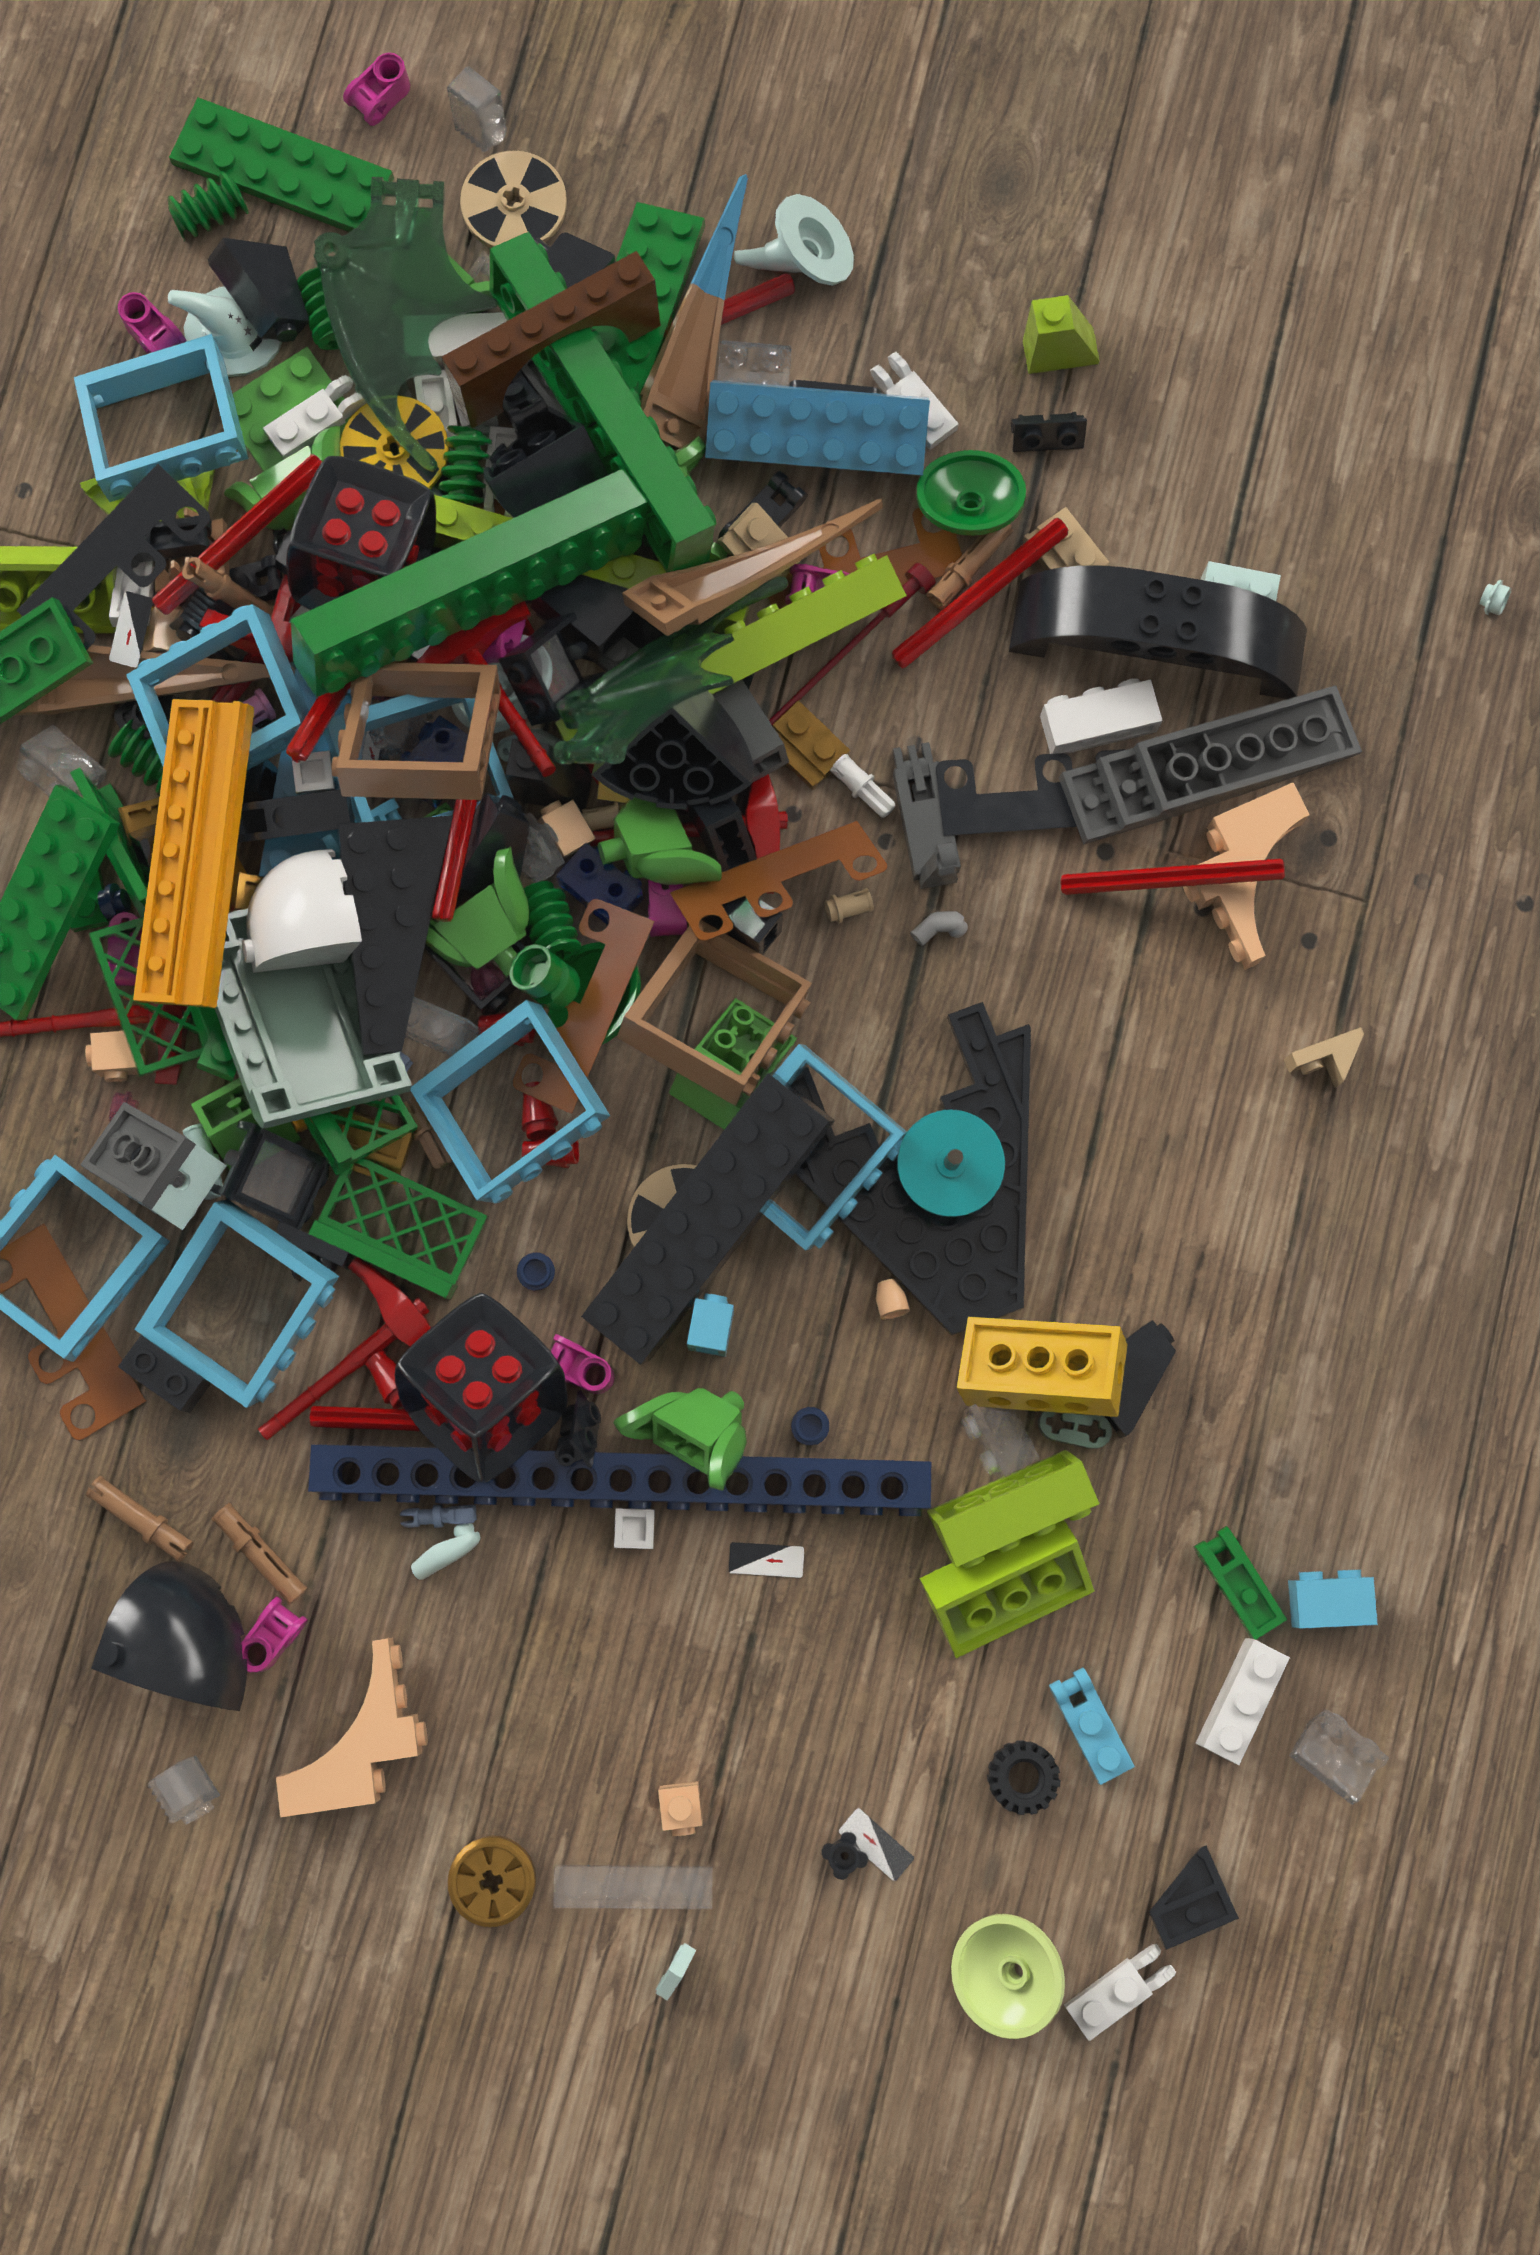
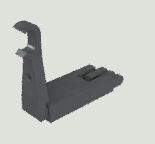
M929 742L921 743L923 758L917 757L915 745L907 746L909 760L903 761L901 748H893L896 768L893 771V781L913 880H919L921 889L957 883V873H959L961 865L955 836H944L936 775V766L939 761L933 762ZM915 780V784H912L910 789L909 781Z

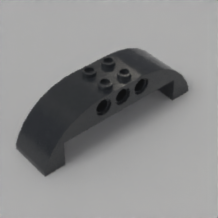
M1101 565L1070 566L1041 571L1020 581L1009 652L1044 658L1049 643L1259 678L1261 679L1259 695L1290 699L1297 697L1307 628L1297 614L1286 606L1266 596L1235 586L1126 567Z

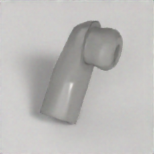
M957 911L933 912L913 929L910 934L919 945L923 946L938 932H949L950 936L959 938L967 932L968 925L964 921V916Z

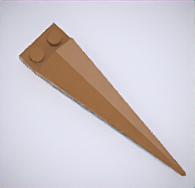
M877 499L805 532L739 555L682 570L653 575L622 593L624 603L628 608L667 636L681 630L688 624L700 625L883 508L882 499Z
M91 645L87 652L94 664L15 715H53L137 701L126 674L137 669L138 666L134 668L109 660L112 647ZM141 651L138 665L144 660L156 658L164 653ZM204 658L154 686L157 696L161 697L271 677L265 664ZM291 667L293 673L295 674L296 669L294 667Z

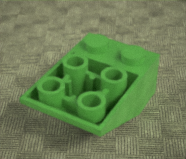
M735 998L694 1050L740 1075L774 1025V1022ZM791 1034L784 1045L779 1042L774 1049L778 1050V1053L768 1070L761 1067L757 1075L761 1076L758 1085L768 1073L776 1072L796 1042L797 1037ZM677 1073L669 1091L670 1095L723 1130H725L750 1097L744 1093L735 1106Z

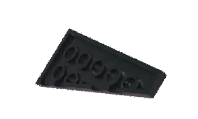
M453 815L337 825L340 860L347 875V881H343L344 895H353L362 942L351 953L362 1055L396 1052L403 1049Z

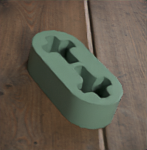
M1042 1412L1038 1419V1428L1045 1438L1082 1448L1097 1449L1103 1447L1109 1442L1112 1435L1111 1425L1103 1416L1059 1413L1061 1414L1060 1420L1071 1423L1072 1428L1071 1430L1059 1429L1057 1434L1051 1433L1052 1427L1046 1424V1419L1054 1417L1057 1412ZM1093 1421L1098 1422V1429L1103 1430V1437H1097L1094 1443L1089 1441L1087 1433L1077 1431L1078 1425L1087 1427L1091 1426Z

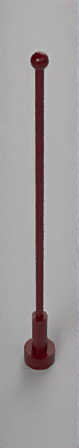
M916 562L905 573L908 581L902 587L906 596L880 609L881 612L769 719L772 726L885 617L891 618L917 591L926 594L936 584L935 578L925 566ZM676 809L680 815L688 814L685 809Z

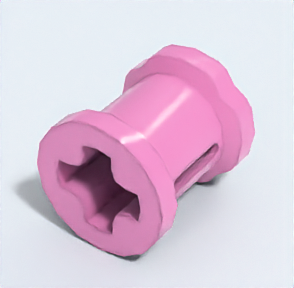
M260 688L254 691V696L243 701V703H248L254 707L253 726L267 718L270 720L276 718L273 707Z

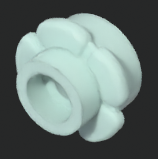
M1498 580L1495 585L1488 584L1482 594L1480 605L1485 606L1484 612L1487 615L1490 612L1500 615L1507 604L1511 588L1502 585V580Z

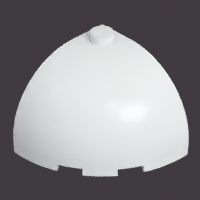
M334 850L309 851L285 859L270 870L256 887L247 912L246 927L248 939L243 940L244 959L246 963H252L253 973L341 963L362 942L353 895H344L343 881H347V875L341 860H332V857H335Z

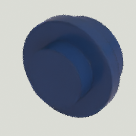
M116 883L108 884L104 890H100L98 893L100 910L107 919H112L119 913L128 912L131 908V901L127 891L123 888L121 889Z
M530 1253L520 1260L517 1266V1277L525 1288L532 1291H540L552 1283L555 1277V1267L548 1256L542 1253Z
M806 1407L799 1410L794 1415L791 1423V1430L795 1439L808 1446L821 1443L827 1437L830 1427L826 1414L815 1407Z

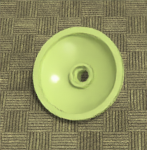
M995 1914L975 1922L959 1938L952 1957V1982L961 2006L978 2026L1002 2038L1019 2039L1039 2032L1054 2019L1064 1997V1969L1055 1946L1040 1928L1019 1916ZM1015 1963L1021 1966L1023 1970L1022 1976L1016 1973Z

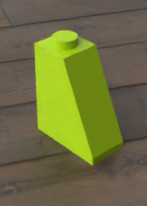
M1068 295L1032 300L1023 337L1029 374L1099 364L1100 360L1094 329Z

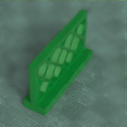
M79 767L70 772L83 798L120 823L106 854L140 917H144L149 873L141 868L133 846H129L118 813V808L124 807L111 783L98 789Z
M144 917L90 932L88 935L139 1077L200 1058L217 1019L214 1008L187 1006V1010L181 1020L161 1010L163 1004H158L155 1007L148 1003L134 1001V993L130 995L117 988L114 980L120 968L134 975L137 974V969L124 963V960L132 945L140 948L141 941L137 940L136 937L143 927ZM135 930L132 937L124 934L125 932ZM116 936L128 942L120 960L104 953L100 942L101 939ZM108 962L116 965V968L114 969L113 973L110 970ZM121 997L129 1001L125 1009ZM133 1003L154 1013L145 1031L131 1025L128 1020L127 1014ZM189 1013L194 1026L185 1022ZM157 1016L179 1025L170 1043L149 1033ZM182 1027L198 1035L202 1048L187 1052L174 1045ZM133 1033L142 1036L138 1045ZM145 1039L166 1048L161 1061L148 1065L144 1064L140 1049ZM170 1051L179 1054L167 1059Z
M399 1095L388 1097L392 1104L386 1103V1098H382L381 1101L375 1100L363 1103L379 1108L374 1125L353 1120L355 1106H351L348 1118L328 1112L303 1119L336 1176L350 1169V1165L417 1130L416 1122ZM382 1110L399 1114L405 1125L394 1131L378 1127ZM338 1124L345 1125L343 1132ZM349 1127L371 1132L369 1143L354 1151L346 1138ZM376 1134L382 1135V1137L374 1141Z
M362 1158L351 1164L350 1169L340 1173L318 1221H314L308 1234L444 1298L452 1300L458 1287L457 1282L489 1216ZM357 1163L369 1169L374 1184L354 1191L349 1177ZM376 1172L388 1179L379 1182ZM398 1182L403 1185L408 1200L388 1207L381 1187ZM346 1185L348 1193L340 1196ZM410 1188L422 1193V1195L413 1198ZM376 1189L383 1209L362 1216L356 1196ZM427 1198L437 1200L442 1216L422 1223L415 1203ZM351 1199L357 1219L342 1224L330 1218L337 1203ZM444 1204L456 1209V1211L447 1214ZM410 1205L417 1225L397 1232L390 1212ZM465 1213L477 1219L469 1235L456 1239L449 1220L450 1218ZM385 1214L391 1235L376 1240L369 1236L365 1221ZM444 1221L451 1241L431 1248L424 1228ZM360 1224L362 1233L351 1228V1226ZM419 1230L426 1250L410 1256L404 1253L399 1237ZM394 1240L397 1249L385 1244L384 1242ZM467 1241L461 1252L458 1244ZM453 1246L458 1261L452 1273L449 1274L438 1269L433 1253ZM428 1255L430 1264L425 1263L419 1260L418 1258Z

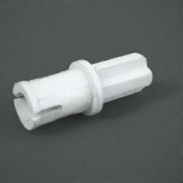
M848 754L842 755L833 764L830 771L853 792L852 796L854 798L859 796L882 818H885L893 811L896 806L894 801L873 782L875 777L872 774L868 775Z

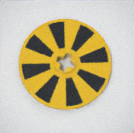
M385 396L363 405L348 420L340 440L342 457L356 459L402 474L422 483L429 489L439 481L442 476L441 469L447 466V462L443 459V454L449 451V447L445 444V439L447 438L446 430L436 413L424 403L405 396ZM394 442L400 447V454L393 456L391 451H389V444Z

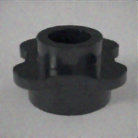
M852 1832L842 1833L841 1839L833 1844L826 1843L822 1848V1857L829 1861L833 1869V1875L840 1880L846 1879L857 1867L864 1868L868 1863L867 1853L860 1850L856 1843L857 1837ZM843 1852L848 1853L849 1857L847 1859L841 1857Z

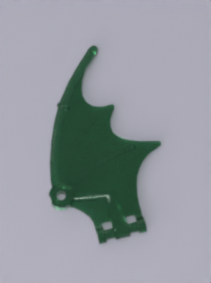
M372 177L371 207L367 217L347 235L341 236L337 233L328 232L318 236L314 241L315 254L313 256L317 268L321 271L325 306L334 337L347 370L356 385V393L361 394L379 421L400 445L425 470L433 472L438 467L437 461L409 433L401 419L397 400L400 388L410 378L420 375L440 376L442 374L440 366L434 360L429 349V336L435 327L455 316L496 308L498 303L496 299L484 295L466 284L457 274L449 260L443 230L445 181H433V184H420V180L397 178V182L384 181L383 177ZM383 196L396 197V205H382ZM420 199L433 200V207H419ZM329 253H336L334 256H328Z
M780 576L767 581L700 625L688 624L669 636L665 634L659 636L609 670L587 689L576 690L567 694L556 705V709L567 729H577V732L571 740L559 741L554 746L553 753L557 763L573 764L576 761L579 764H600L605 761L608 764H620L625 759L626 750L630 742L666 711L693 696L733 684L732 676L713 673L701 668V663L709 655L734 641L732 634H715L712 632L729 615L784 591L789 585L786 577Z

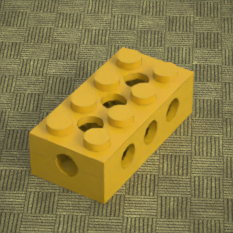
M968 1317L957 1390L966 1406L1118 1417L1128 1345L1120 1326Z

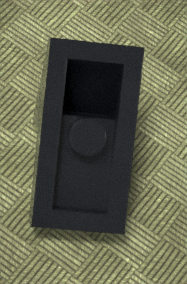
M281 1221L277 1226L279 1235L312 1258L316 1255V1260L331 1271L336 1272L338 1266L349 1270L347 1267L353 1262L355 1257L349 1252ZM291 1270L294 1279L301 1282L303 1277Z

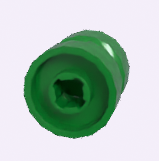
M536 944L527 946L512 961L510 979L513 985L548 1010L565 1008L576 997L580 987V977L577 971L544 946Z

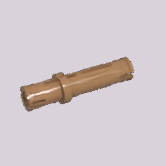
M1010 524L993 533L979 535L955 563L952 562L945 568L946 573L926 595L932 605L943 610L962 588H968L972 583L971 578L1013 533Z
M197 557L189 559L190 563L197 566L196 569L187 562L184 564L182 570L183 577L204 589L205 593H207L206 595L211 599H220L234 609L253 604L271 617L274 606L269 605L233 582L225 571L214 570Z
M99 1476L93 1481L91 1485L96 1488H88L86 1496L89 1499L91 1498L143 1535L142 1540L148 1545L154 1543L175 1558L177 1562H181L187 1556L186 1549H192L194 1542L167 1524L168 1519L162 1515L155 1516L106 1481L104 1477Z
M231 1503L225 1505L212 1517L211 1520L234 1543L232 1548L237 1553L241 1551L262 1576L285 1599L288 1605H291L308 1589L259 1536L261 1531L256 1526L252 1528Z

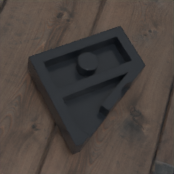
M1207 1846L1198 1849L1149 1911L1165 1950L1239 1919Z

